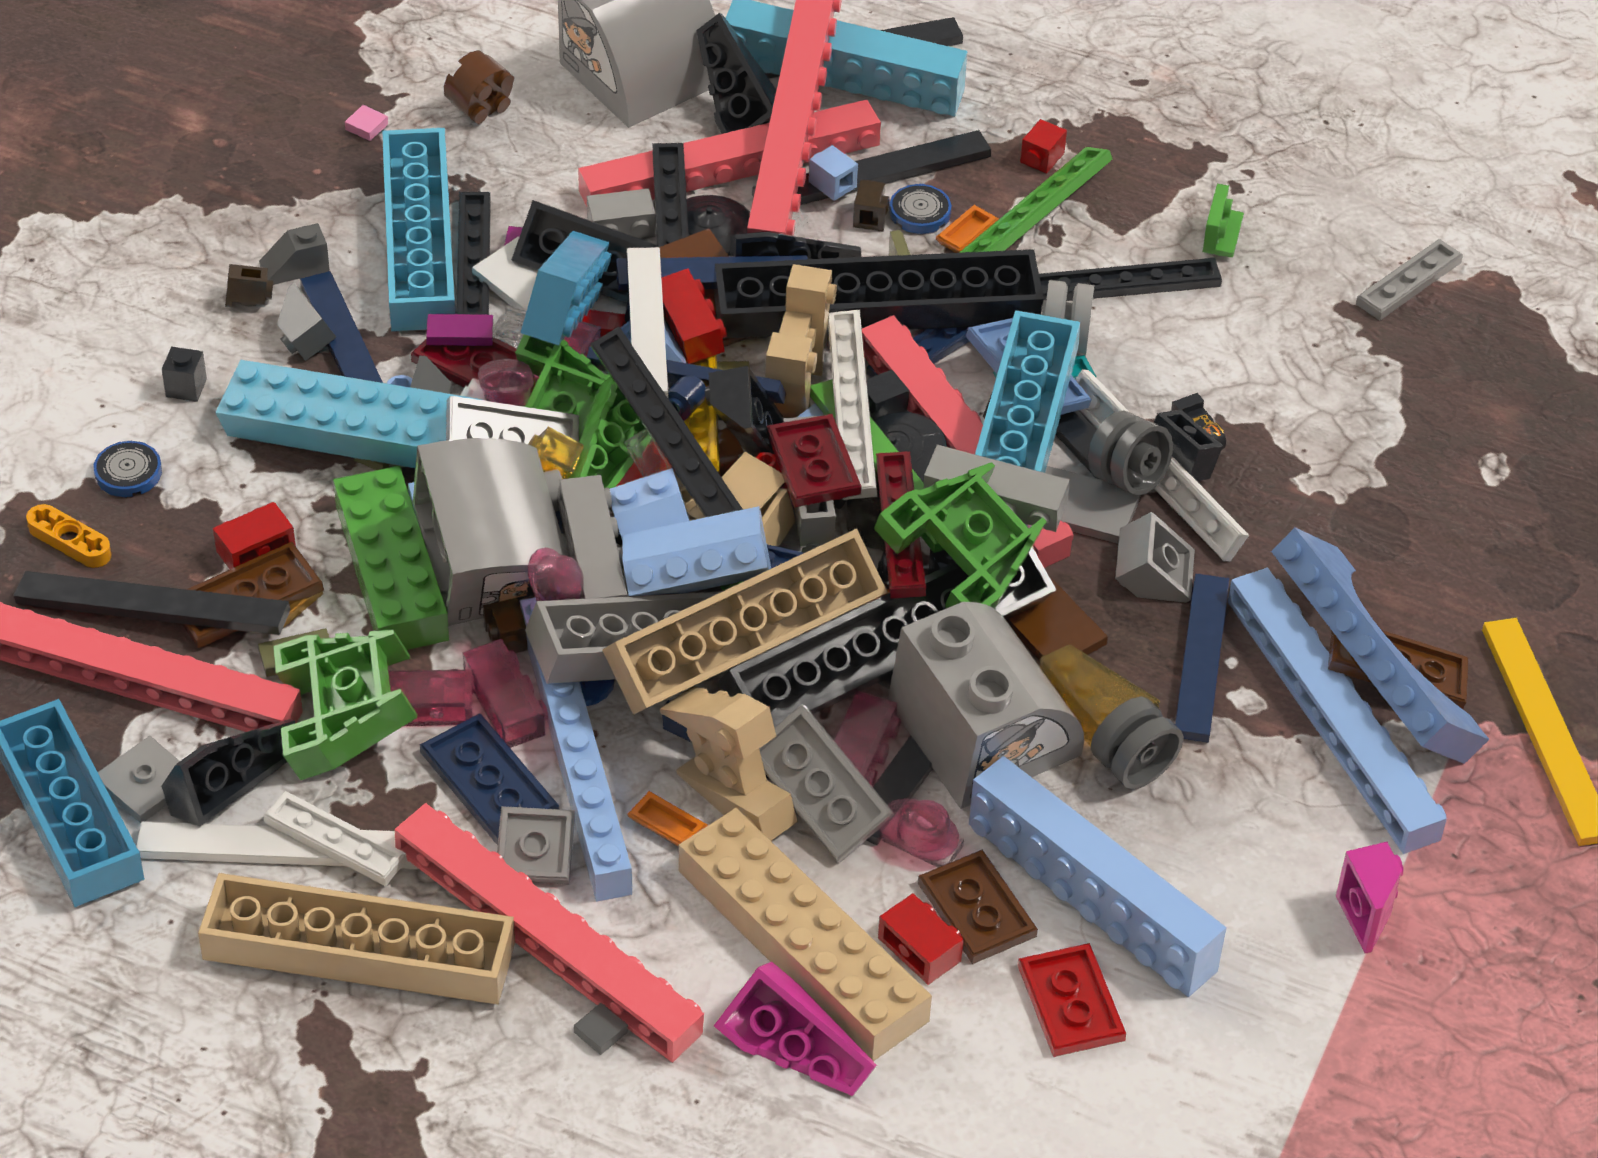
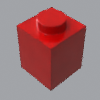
M1040 119L1022 139L1020 163L1047 174L1065 153L1067 130Z

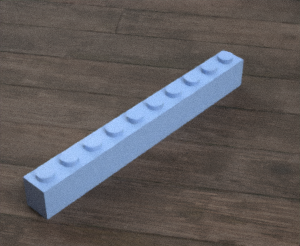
M1268 567L1232 579L1228 604L1401 852L1406 854L1441 841L1447 821L1444 809L1440 804L1435 803L1428 793L1424 781L1418 778L1410 768L1405 754L1398 751L1391 741L1387 729L1384 726H1380L1375 719L1370 705L1358 695L1352 680L1343 673L1328 670L1329 651L1326 650L1319 640L1315 628L1310 627L1303 618L1299 606L1288 597L1282 582L1274 577Z
M555 594L520 600L526 627L536 601L556 600ZM527 636L530 660L571 810H575V826L595 900L598 902L632 895V868L580 683L547 684Z

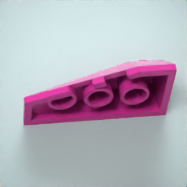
M772 961L755 970L714 1024L717 1030L742 1051L776 1062L775 1064L778 1066L796 1070L810 1076L812 1080L851 1096L856 1094L877 1066L820 1005Z

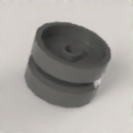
M1125 410L1114 412L1104 419L1092 438L1088 454L1089 468L1095 477L1116 485L1127 492L1137 496L1147 494L1160 483L1168 470L1173 453L1172 436L1166 428Z
M1140 696L1122 703L1107 715L1097 728L1092 738L1090 749L1093 755L1105 767L1111 768L1113 775L1126 788L1134 790L1156 780L1169 768L1182 748L1184 736L1170 719L1163 717L1157 706L1148 698Z

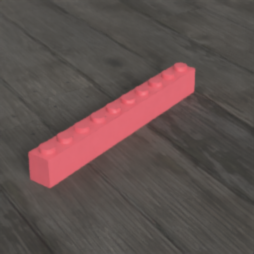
M796 0L748 221L747 234L771 232L794 236L796 221L792 220L793 212L798 213L800 208L801 194H797L798 187H804L806 168L802 167L804 161L809 162L811 143H808L809 136H814L816 131L817 118L813 117L814 111L820 110L822 93L818 92L819 86H825L827 68L823 66L824 61H830L832 43L828 42L830 36L835 37L837 19L834 18V13H840L842 0Z
M868 100L816 111L813 114V117L817 118L815 135L808 138V143H811L810 158L831 145L844 154L880 145L881 122ZM769 123L684 143L686 192L759 175ZM652 151L578 168L579 193L586 206L587 196L648 188L651 199L655 200Z
M894 315L862 328L864 358L878 375L893 370L910 390L907 410L933 420L942 430L947 447L975 454L983 427L978 413L974 410L971 411L964 402L960 391L954 389L949 384L942 369L936 368L931 362L924 347L918 346L912 338L909 329L905 325L902 326ZM1060 520L1056 532L1042 529L1033 545V549L1044 568L1070 556L1073 532L1070 526Z
M0 602L1 661L244 732L288 719L295 720V723H297L303 713L300 689L294 688L291 685L279 684L262 679L254 674L241 673L222 665L210 664L196 660L191 656H182L156 646L144 645L125 637H116L99 632L94 628H85L68 623L63 619H54L28 609L23 610Z
M425 803L395 828V848L405 852L409 862L473 911L514 917L516 944L596 1005L604 1004L628 1024V1029L670 1062L673 1063L703 1034L704 1013L697 1003L679 995L673 990L668 981L661 977L657 978L646 970L639 959L634 956H628L617 948L611 938L606 935H600L593 930L582 916L576 913L572 914L564 908L553 894L543 892L533 884L532 880L525 873L517 872L511 868L500 854L495 851L490 852L478 842L472 833L463 831L453 824L444 812L436 811Z

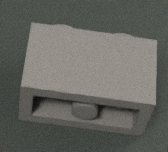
M649 188L587 196L588 220L639 239L656 237L655 210Z

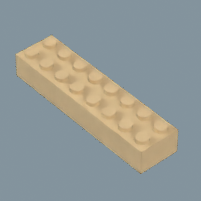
M855 529L620 639L602 649L634 715L888 592L858 530Z
M734 808L679 844V872L770 962L772 961L797 982L873 1061L930 1022L932 995L737 808Z
M218 873L198 931L203 960L497 1005L500 1002L515 946L514 917L224 873Z

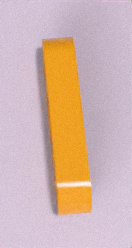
M37 505L28 511L26 518L29 532L32 536L87 567H102L110 561L112 556L110 543L103 534L50 505ZM66 532H75L78 534L74 539L71 540H63L60 538V536Z

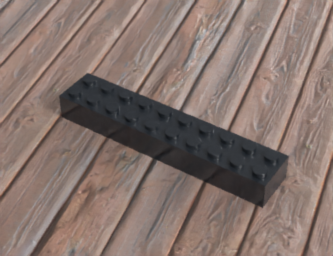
M1034 249L717 263L714 267L713 292L716 316L724 324L727 334L725 338L772 336L773 332L779 333L786 311V286L793 264L832 270L831 284L837 285L834 304H830L829 313L860 310L861 329L893 315L902 326L905 325L909 330L972 327L1013 318L1015 310L1041 315L1044 300Z
M1033 547L995 608L1002 614L1005 620L1042 603L1056 591ZM953 562L924 576L926 596L890 599V593L729 669L718 683L723 691L728 692L729 697H733L738 693L746 694L768 706L774 728L801 704L805 705L812 714H815L891 677L901 628L947 609L945 604L951 591L969 576L956 562Z

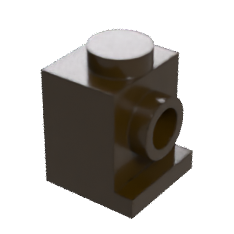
M860 179L854 202L853 227L884 232L885 215L888 213L890 199L889 196H884L885 183Z
M229 264L225 307H232V302H239L244 306H256L257 304L265 305V299L272 300L273 280H267L268 268Z
M513 598L483 605L485 631L488 632L491 644L497 643L501 656L527 651L526 624L518 599Z

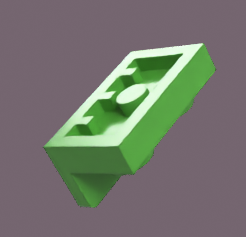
M1217 183L1206 224L1202 250L1204 253L1225 257L1234 256L1244 213L1231 210L1233 199L1228 198L1229 185Z

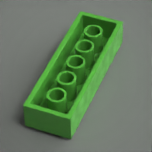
M400 466L333 479L336 509L373 631L394 630L406 650L449 641L447 610Z

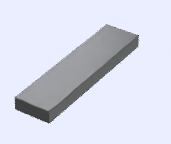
M1438 239L1358 295L1356 305L1380 321L1462 263L1463 254L1441 239Z

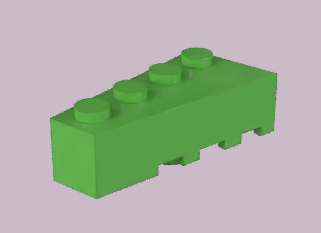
M611 376L600 386L566 479L601 475L604 488L609 489L617 486L652 438Z

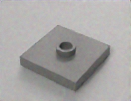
M148 736L100 770L98 774L110 797L141 823V821H146L167 806L161 785L180 760L154 738Z
M501 806L497 853L502 856L506 864L517 872L525 873L532 882L569 884L575 810Z

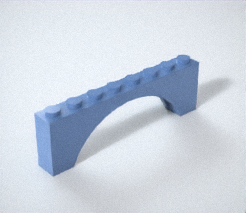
M1294 528L1271 551L1423 748L1465 764L1489 741V738L1470 714L1461 709L1429 682L1378 627L1361 603L1353 587L1351 575L1356 570L1338 547Z

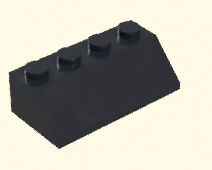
M532 200L511 260L539 270L572 231L610 242L607 252L612 253L607 271L603 272L601 279L599 278L598 282L603 283L601 294L627 303L629 291H618L616 259L627 258V248H655L657 245L545 203Z
M748 366L709 373V386L705 387V397L708 406H712L715 409L718 419L723 420L726 427L748 454L755 458L763 452L774 454L766 434L767 426L783 423L784 417Z

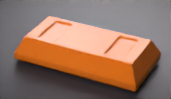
M973 205L938 234L936 240L949 250L959 253L998 221L999 218Z
M650 791L627 814L636 823L678 847L680 843L708 826V824Z

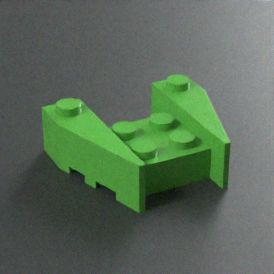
M524 334L515 352L519 369L528 370L532 374L539 376L525 407L579 415L580 442L600 386L610 375H605L591 364V360L582 353L579 354L571 348L564 339L559 345Z
M992 462L968 470V473L949 480L947 478L935 482L933 486L918 491V489L905 493L880 513L874 528L897 555L928 531L966 572L969 577L951 591L945 604L946 608L961 602H977L995 609L1046 523V520L1042 517L1028 528L987 484L995 468Z
M394 630L369 631L368 636L350 637L348 633H336L334 638L322 639L318 634L305 635L273 646L276 674L282 683L300 689L301 695L312 691L314 717L281 728L283 756L300 780L336 769L417 718L416 711L403 691L398 689L391 692L388 666L410 659L409 653Z

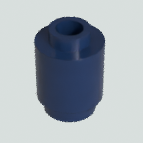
M696 376L681 377L668 389V399L683 421L705 400V384Z

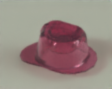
M501 359L488 362L479 368V384L485 401L522 407L527 405L531 387L534 384L532 370L527 364L517 360Z
M547 547L537 549L531 555L528 563V577L536 601L579 599L584 586V576L577 561L572 557L560 555L554 549Z
M906 798L887 804L895 814L879 828L887 839L921 860H943L953 854L958 846L959 833L956 825L951 821L948 812L941 804L931 800L919 801Z

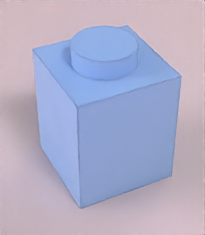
M833 145L810 158L809 183L832 200H837L857 187L858 163Z

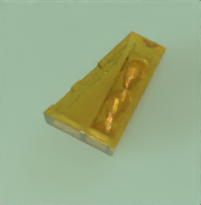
M1071 644L1040 659V669L1081 724L1084 740L1090 747L1097 728L1107 715L1129 699L1142 696L1148 698L1159 708V699Z

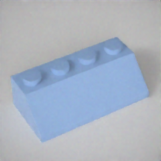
M759 506L622 535L623 567L629 596L684 594L746 581L771 569Z

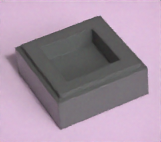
M600 1003L574 1024V1033L601 1055L628 1033V1024L604 1004Z

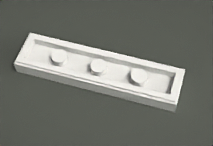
M287 791L278 798L264 815V823L384 886L391 881L407 861L405 852Z

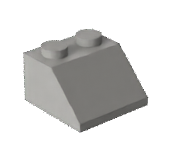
M1150 512L1120 528L1115 579L1136 597L1186 603L1191 600L1195 549L1154 513Z

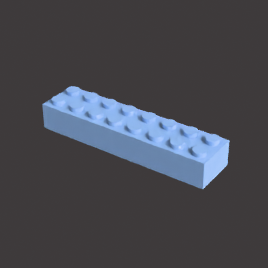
M1002 756L973 779L969 825L977 835L985 837L992 842L1005 857L1016 861L1025 868L1032 878L1039 879L1049 887L1057 898L1072 905L1085 920L1100 927L1113 942L1124 946L1136 956L1141 964L1152 968L1164 978L1170 987L1180 990L1187 997L1191 996L1218 972L1227 927L1005 756Z

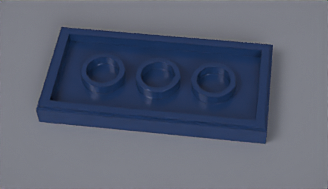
M481 713L420 744V753L497 845L501 806L559 810L558 803Z

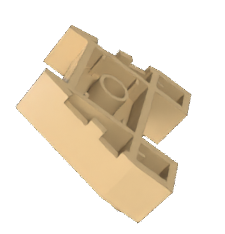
M793 264L786 286V311L779 333H772L766 353L765 378L780 380L786 391L784 404L774 403L784 418H796L810 407L811 375L822 376L829 308L830 304H834L837 285L831 284L832 270Z
M691 687L660 708L661 714L687 728V735L693 744L695 757L676 769L677 774L720 813L725 815L734 808H737L770 841L798 822L791 794L767 781L759 748L776 737L768 706L746 694L738 693L733 697H729L726 691L709 694L705 688Z

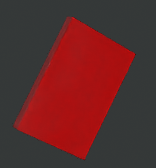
M1090 943L1018 959L1019 971L1053 1057L1126 1040L1127 1033Z

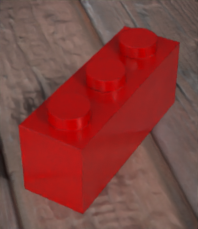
M688 268L661 277L664 319L680 346L687 363L691 364L725 352L722 338L727 337L724 324L721 319H715L716 313L711 299H704L705 291L700 279L694 280Z

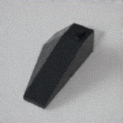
M718 13L696 30L703 65L707 67L710 81V85H708L709 94L713 96L716 110L714 112L715 123L721 134L770 123L777 89L723 14Z
M771 232L730 236V257L807 256L808 259L861 257V247Z
M288 719L202 745L178 762L161 785L170 815L200 827L286 764L287 761L283 756L281 728L295 724V720Z

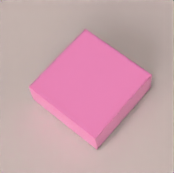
M362 105L345 121V130L371 141L388 125V116Z

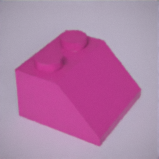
M1388 842L1346 851L1336 892V898L1365 954L1372 952L1391 915L1394 900L1398 896L1397 889L1400 877L1403 875L1402 861L1397 854H1393Z

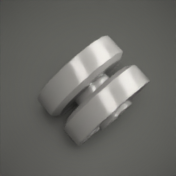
M1049 280L1047 300H1043L1042 315L1080 322L1079 344L1076 355L1086 356L1094 285L1078 283L1074 288L1073 303L1066 302L1068 291L1066 282Z

